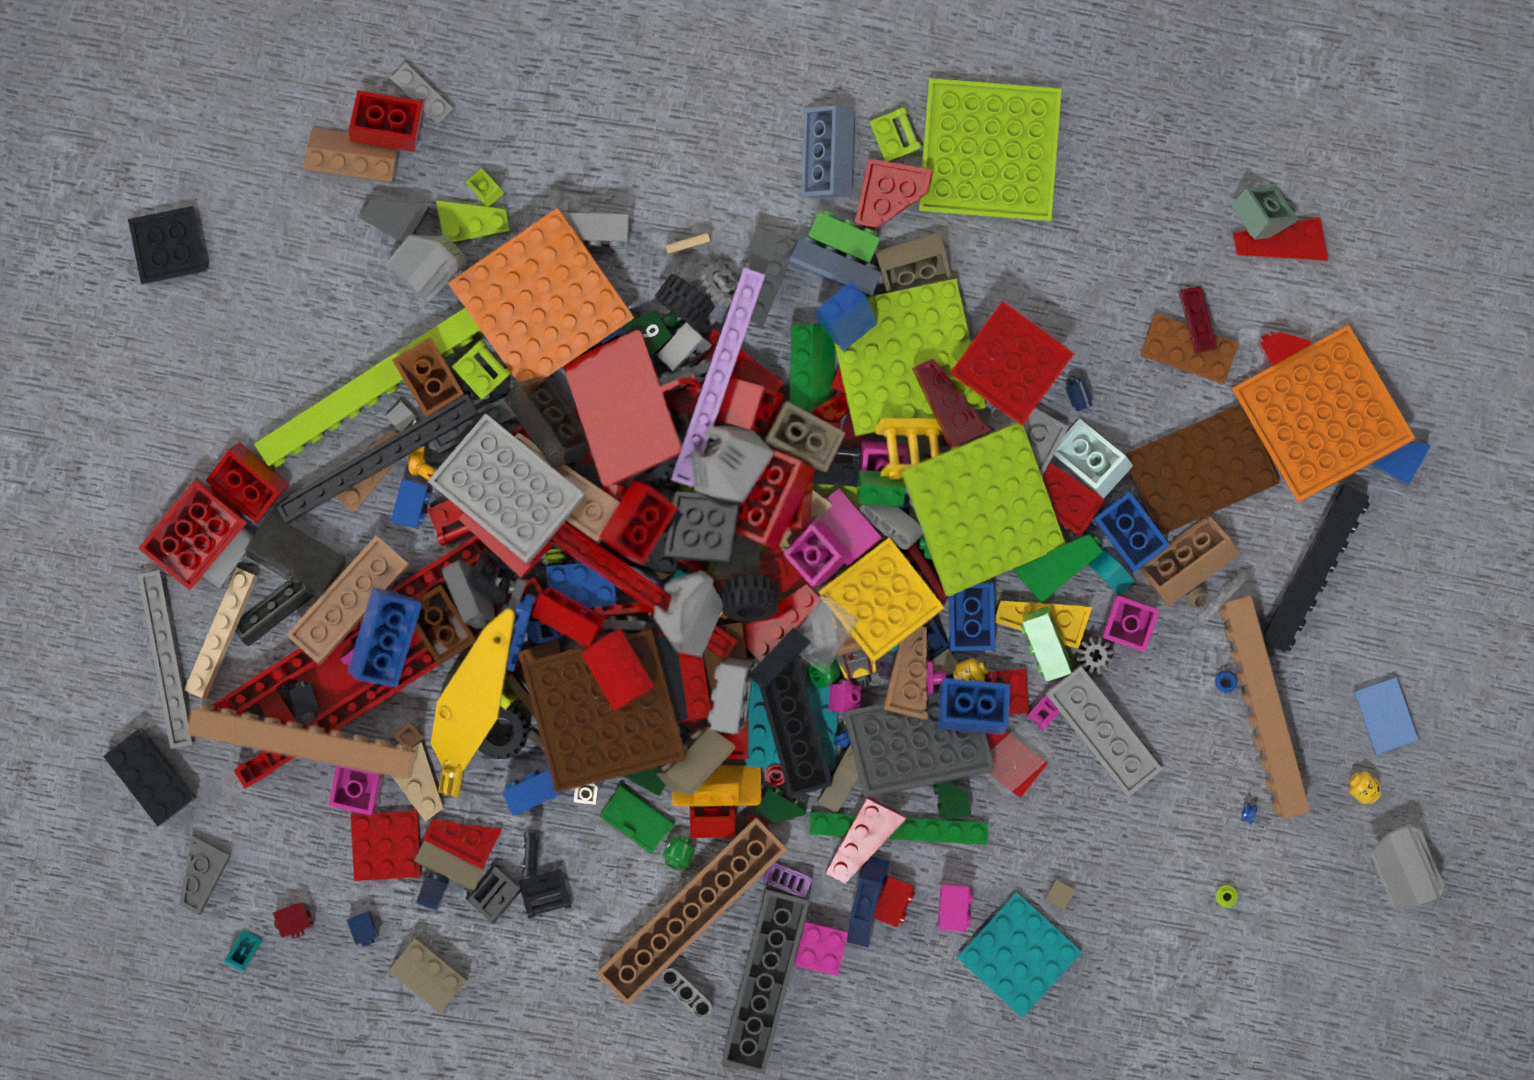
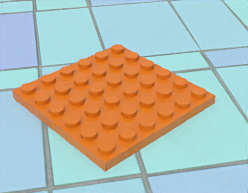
M559 207L448 281L454 293L524 392L635 317Z
M1349 325L1232 388L1235 397L1297 504L1416 439Z

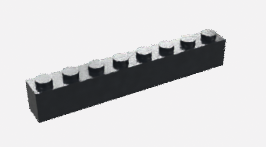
M1347 484L1342 485L1262 634L1266 645L1281 653L1292 650L1296 639H1294L1296 632H1301L1307 622L1304 618L1308 611H1313L1317 600H1315L1317 593H1322L1328 583L1325 579L1329 572H1334L1338 561H1336L1338 554H1343L1349 544L1346 540L1350 533L1354 534L1359 525L1357 521L1359 515H1364L1370 505L1367 502L1369 499L1368 495Z

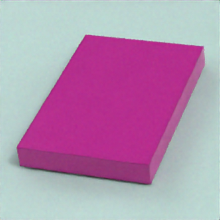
M838 488L826 499L831 502L832 507L828 508L816 523L824 522L852 553L844 562L850 567L876 545L882 537ZM818 515L810 518V524L813 523Z

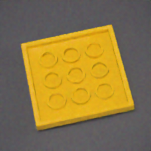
M890 538L818 592L873 663L944 609L943 605Z

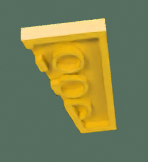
M1000 600L995 615L996 623L1022 631L1021 624L1025 614L1049 607L1064 645L1079 649L1092 606Z

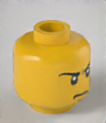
M969 658L958 663L956 670L953 671L956 680L985 682V675L988 674L984 662L979 663L976 658Z
M1369 772L1355 773L1349 779L1348 791L1361 804H1373L1382 794L1381 783Z

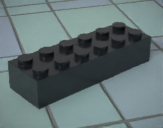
M797 657L766 691L760 687L789 798L832 786Z

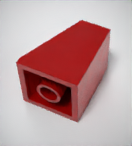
M730 377L715 420L767 436L780 410L784 394Z

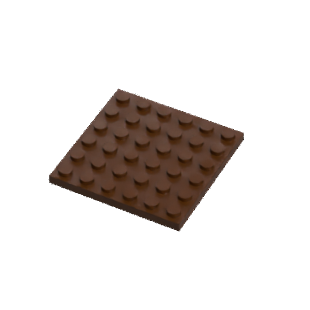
M652 629L627 635L625 638L654 689L615 712L581 655L589 647L585 646L521 663L555 794L686 760Z

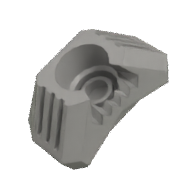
M409 235L385 265L414 287L419 293L416 299L429 302L448 285V281L458 275L457 272L467 265L465 254L448 237Z
M713 426L703 432L706 436L714 439V442H710L711 447L707 448L708 453H703L704 457H701L697 450H691L694 490L717 498L743 502L774 453L752 430L738 426Z
M703 571L669 581L665 585V590L670 591L672 594L669 609L666 613L656 606L654 615L677 652L702 657L722 612V599L712 586L713 579Z
M1408 824L1387 833L1370 852L1394 909L1419 907L1442 897L1445 884L1435 866L1422 830L1419 827Z

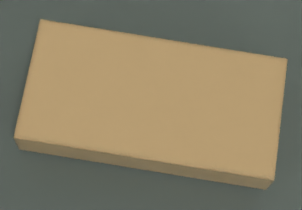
M706 233L667 244L666 250L668 255L710 244L711 242L709 235Z

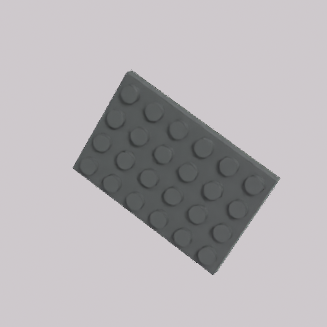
M939 693L927 695V720L884 710V704L845 711L843 713L864 798L991 773L995 770L985 733L937 729Z

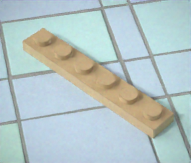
M236 567L186 684L185 691L203 699L207 698L258 576Z

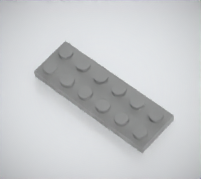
M1080 665L1045 693L1127 797L1131 796L1163 770Z

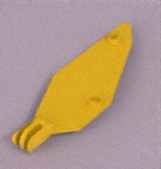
M511 609L505 610L485 627L437 701L430 744L442 765L438 793L459 798L463 772L498 719L514 620V612Z

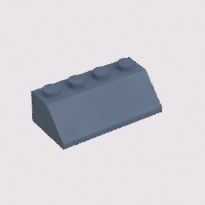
M837 105L804 108L801 197H852L854 108Z
M805 237L804 240L799 238L789 260V265L841 287L846 286L852 281L865 297H872L881 272L878 271L879 267L870 263H866V265L857 263L858 259L848 254L845 257L838 255V250L826 245L825 248L816 245L817 241Z

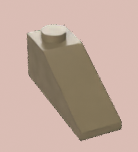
M851 745L848 746L831 777L832 786L825 788L817 802L835 813L839 811L859 776Z

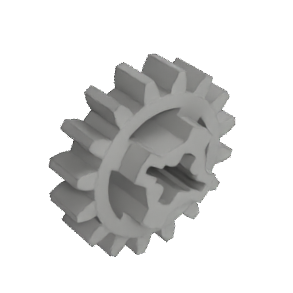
M717 263L714 266L709 264L700 273L699 281L702 282L700 287L706 290L705 295L711 296L712 302H717L719 306L724 304L728 308L731 306L739 278L737 276L734 277L732 275L733 271L727 270L725 266L720 268Z

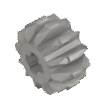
M1090 637V646L1085 641L1081 642L1082 646L1086 649H1077V652L1083 654V657H1078L1076 660L1077 662L1085 661L1081 665L1083 669L1089 665V674L1093 673L1094 667H1096L1097 674H1101V665L1105 670H1108L1109 666L1105 662L1113 663L1114 659L1107 658V655L1113 654L1114 650L1106 651L1105 649L1110 643L1106 642L1101 646V637L1097 639L1096 645L1093 637ZM1094 649H1097L1098 654L1101 655L1100 660L1096 659V662H1093V658L1090 656V652H1094Z

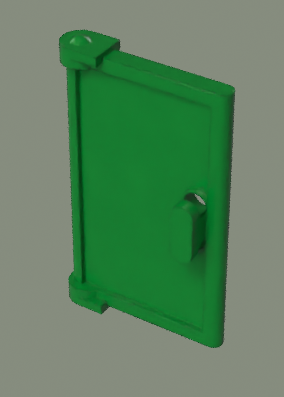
M621 784L617 787L615 795L599 817L652 854L665 834L674 827L675 822L666 818Z

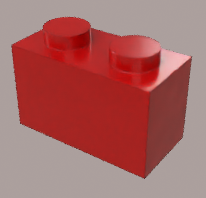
M888 875L879 896L874 919L896 928L898 923L903 924L907 912L904 911L907 903L911 904L916 893L912 890L914 886Z

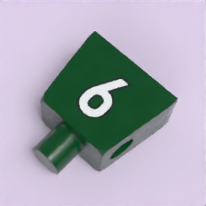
M652 311L623 325V328L627 333L639 330L642 333L651 358L672 339L668 329L677 324L678 320L672 311L662 318L658 316L656 311Z

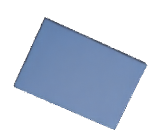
M1397 677L1354 691L1376 755L1418 741Z

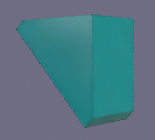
M1105 550L1088 565L1118 596H1121L1135 582L1124 567Z
M242 930L223 963L244 973L249 968L262 943V939Z

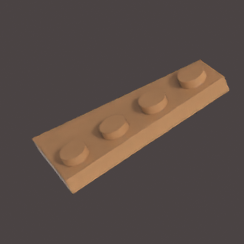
M392 430L379 441H377L375 444H373L371 447H369L367 450H365L363 453L379 445L380 443L386 441L387 439L393 437L397 433ZM394 464L337 495L335 498L355 513Z
M921 626L898 644L883 706L884 710L927 720L926 627Z

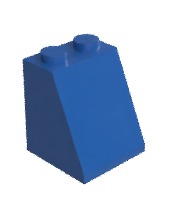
M852 281L818 307L815 314V319L842 352L877 325L866 297Z

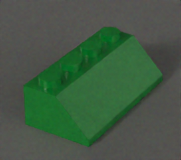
M791 324L790 403L813 415L812 412L815 408L834 397V389H831V385L835 378V345L832 338L821 325Z

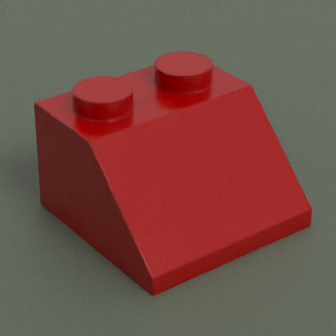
M690 806V838L735 837L734 806Z

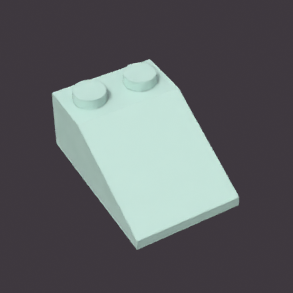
M1080 418L1063 436L1054 453L1056 458L1102 498H1105L1133 466L1123 453Z

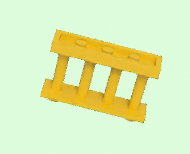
M882 418L876 425V435L887 437L890 464L882 470L881 476L899 479L903 477L902 470L920 463L918 435L929 437L931 458L940 455L938 436L943 435L936 419ZM897 435L908 437L911 465L899 464L896 443Z

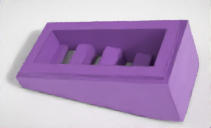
M774 862L768 868L763 882L805 899L813 877ZM775 868L780 869L776 880H771ZM785 871L788 873L785 882L780 884L779 882ZM794 875L796 878L792 888L788 887L791 876ZM800 878L804 879V882L801 887V890L798 891L796 890V888L798 886Z

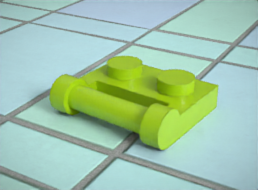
M906 107L869 121L885 162L893 161L922 149V145L917 141L907 117L908 111ZM897 118L900 120L910 145L905 148L893 123V120Z
M481 340L452 367L483 400L509 377L511 372L497 361L485 347L486 344ZM479 353L498 374L495 379L476 361L475 355Z

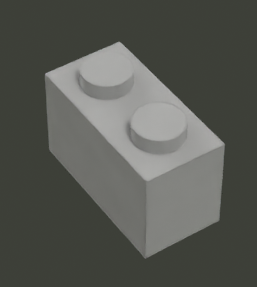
M686 322L677 330L673 338L662 347L657 356L676 373L684 366L691 365L693 367L712 344Z

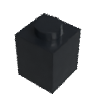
M303 681L294 684V689L289 690L297 716L321 709L313 684L307 685V682Z

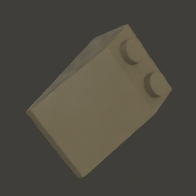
M786 401L780 408L764 443L774 451L826 472L845 432Z

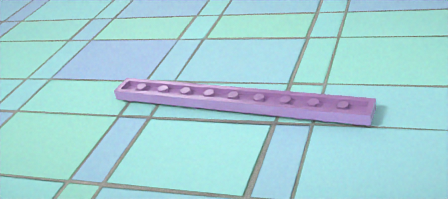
M743 268L690 422L682 451L679 454L671 478L673 481L693 486L691 450H697L700 456L703 457L709 437L703 432L714 425L765 277L764 274Z

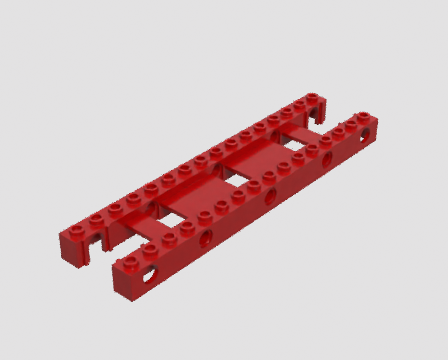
M475 535L390 591L418 600L439 585L447 584L442 572L443 568L458 560L474 565L478 562L481 551L487 546ZM536 577L531 580L526 579V584L520 598L521 602H524L526 594L535 596L533 605L537 603L540 594L544 590ZM507 594L505 602L509 603L511 594ZM493 603L495 619L501 614L504 603ZM362 618L321 665L299 648L213 703L212 706H215V711H220V709L224 708L236 710V715L241 716L245 713L244 711L259 703L267 717L281 719L280 724L286 725L289 721H297L277 690L294 679L298 683L306 681L307 685L313 684L321 709L316 710L319 715L308 724L302 726V728L309 729V726L325 728L324 732L331 734V731L340 730L439 665L414 628L397 687L355 679L348 672L349 666L347 664L344 665L340 659L355 648L352 642L358 638L363 621ZM467 624L477 641L485 627L475 628ZM261 750L262 752L246 763H239V767L233 771L243 787L247 789L296 757Z

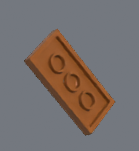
M1155 314L1140 356L1225 385L1239 343L1214 334L1217 349L1194 354L1187 324Z

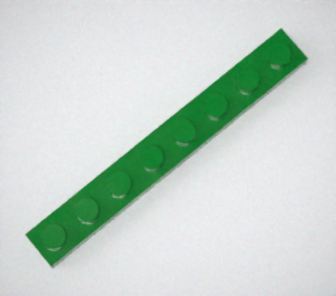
M811 812L809 834L845 837L856 815ZM906 818L888 839L987 845L988 822Z

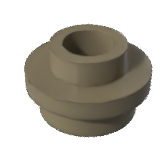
M1195 587L1187 595V605L1191 608L1199 609L1206 604L1208 596L1203 588Z

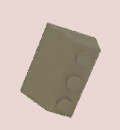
M939 233L875 252L886 293L952 279L946 251Z
M699 726L690 732V737L682 743L686 760L660 766V769L656 772L671 792L692 795L736 748L727 739L711 730L710 727Z
M418 936L389 970L390 973L439 1013H441L468 980L465 975Z

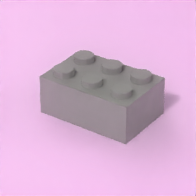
M563 213L582 242L587 244L588 248H602L603 244L610 245L612 249H624V245H629L628 214Z
M728 657L720 666H717L715 679H718L717 688L714 687L712 692V701H715L714 710H710L708 722L711 723V730L738 734L745 727L752 680L748 674L754 669V661Z

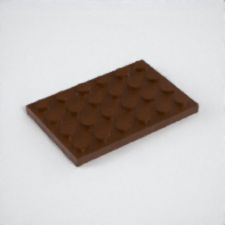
M1240 404L1124 454L1133 465L1129 473L1146 512L1162 535L1280 483L1263 443Z

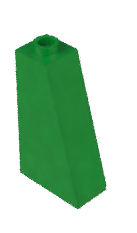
M1088 534L1012 570L1036 599L1042 603L1103 552L1100 547L1103 545L1095 535L1091 537Z

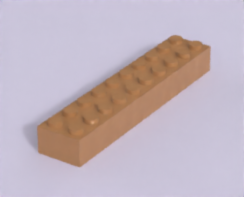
M1244 596L1222 602V608H1218L1221 621H1225L1227 625L1224 633L1227 642L1232 644L1233 651H1230L1233 664L1238 666L1239 672L1236 673L1239 686L1242 685L1245 694H1242L1244 706L1249 707L1251 715H1248V721L1251 729H1255L1256 737H1253L1256 749L1260 750L1262 758L1259 759L1262 771L1267 772L1268 780H1265L1268 793L1273 794L1274 801L1271 802L1273 812L1282 819L1309 813L1310 809L1252 597Z
M198 704V707L191 709L186 735L405 779L412 777L417 751L412 750L411 745L399 743L395 747L390 746V741L377 739L375 742L368 741L369 737L353 735V738L346 737V732L333 730L330 734L324 732L325 728L309 726V729L302 728L303 724L291 721L287 722L286 725L280 724L281 719L271 717L260 720L258 719L259 715L252 713H243L240 716L236 715L237 711L224 708L220 709V711H215V706Z
M756 816L608 960L596 974L628 1006L776 862L788 848Z

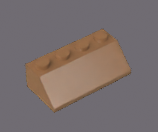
M312 128L306 149L304 170L311 173L394 184L399 150L350 142L349 133Z
M1207 515L1169 543L1170 546L1140 567L1139 570L1157 595L1169 607L1240 554L1229 536L1210 515Z

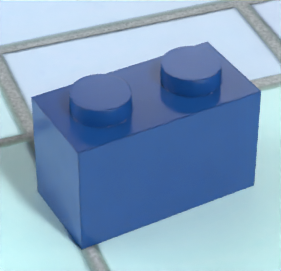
M401 479L390 522L418 529L419 525L423 526L426 517L423 508L425 504H429L432 491H428L429 486Z

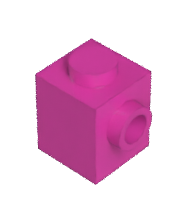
M839 680V684H831L828 711L845 712L860 709L861 686L852 685L853 681Z

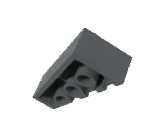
M756 226L749 269L764 274L765 277L749 322L764 327L797 243Z

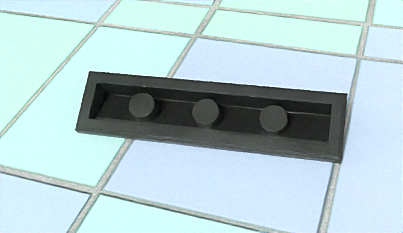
M301 571L240 618L235 632L243 643L250 646L317 595L318 592Z

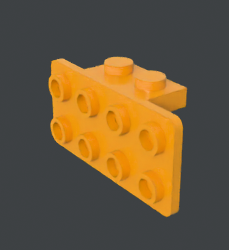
M746 765L718 766L692 795L672 792V805L676 807L760 805L761 768L746 767Z

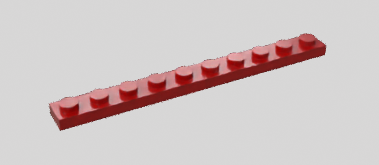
M566 522L549 539V541L654 613L656 606L667 613L672 595ZM715 625L706 648L725 660L737 640Z

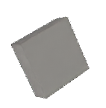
M402 401L385 416L400 432L405 430L417 418Z

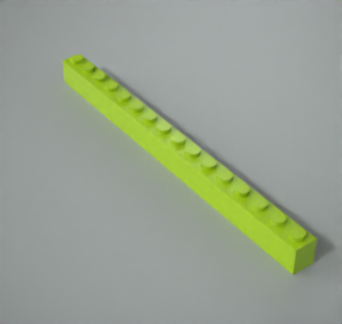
M464 308L265 436L254 445L267 465L277 468L287 462L286 457L292 453L296 456L306 449L304 446L312 441L315 444L323 439V433L329 429L333 432L343 425L342 421L349 417L352 420L362 413L360 409L368 405L370 408L380 402V396L385 393L389 396L399 389L397 385L404 382L392 361L395 357L431 337L443 359H446L455 353L453 349L459 345L465 347L474 341L473 336L478 333L484 334L466 308Z

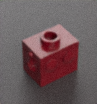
M304 902L273 912L275 918L274 926L279 930L281 938L292 936V939L304 936V931L313 928V922L310 919V916H312L310 909L306 908Z

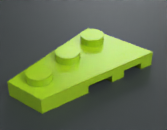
M436 200L442 234L450 238L452 243L510 232L506 209Z

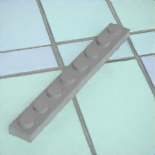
M161 570L138 574L170 749L193 745L192 736L186 735L189 718Z

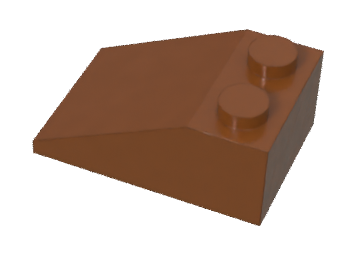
M431 337L392 359L425 417L464 395Z

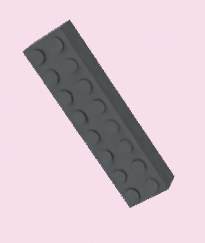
M766 888L725 1045L722 1064L765 1075L810 902L809 899Z

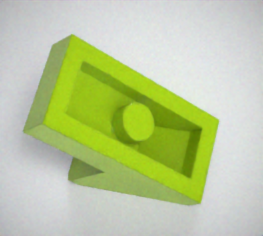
M480 168L465 181L486 207H490L504 194L483 168Z

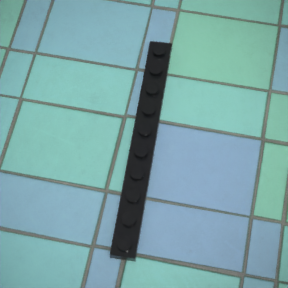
M466 394L277 502L275 505L284 522L288 524L478 416L479 413L470 396Z

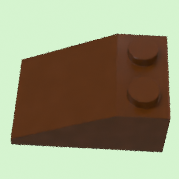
M439 585L417 600L422 605L415 629L439 666L476 642L474 635L468 625L463 622L457 606L444 586Z

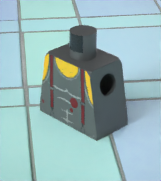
M837 646L832 647L845 680L855 678L856 686H861V690L871 688L868 674L876 673V664L870 660L863 649L838 656Z

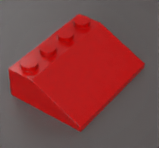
M772 450L774 455L744 501L741 502L736 533L778 550L814 468Z
M196 477L143 540L138 549L187 589L191 590L247 522L214 490Z

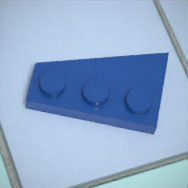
M526 594L524 602L519 601L516 614L519 617H515L512 627L515 631L511 633V648L506 670L514 671L525 639L535 596Z

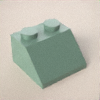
M1276 186L1246 188L1231 205L1253 239L1270 238L1299 220Z

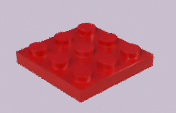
M417 810L377 812L373 815L362 813L350 814L354 881L421 877V865L414 862L420 849Z

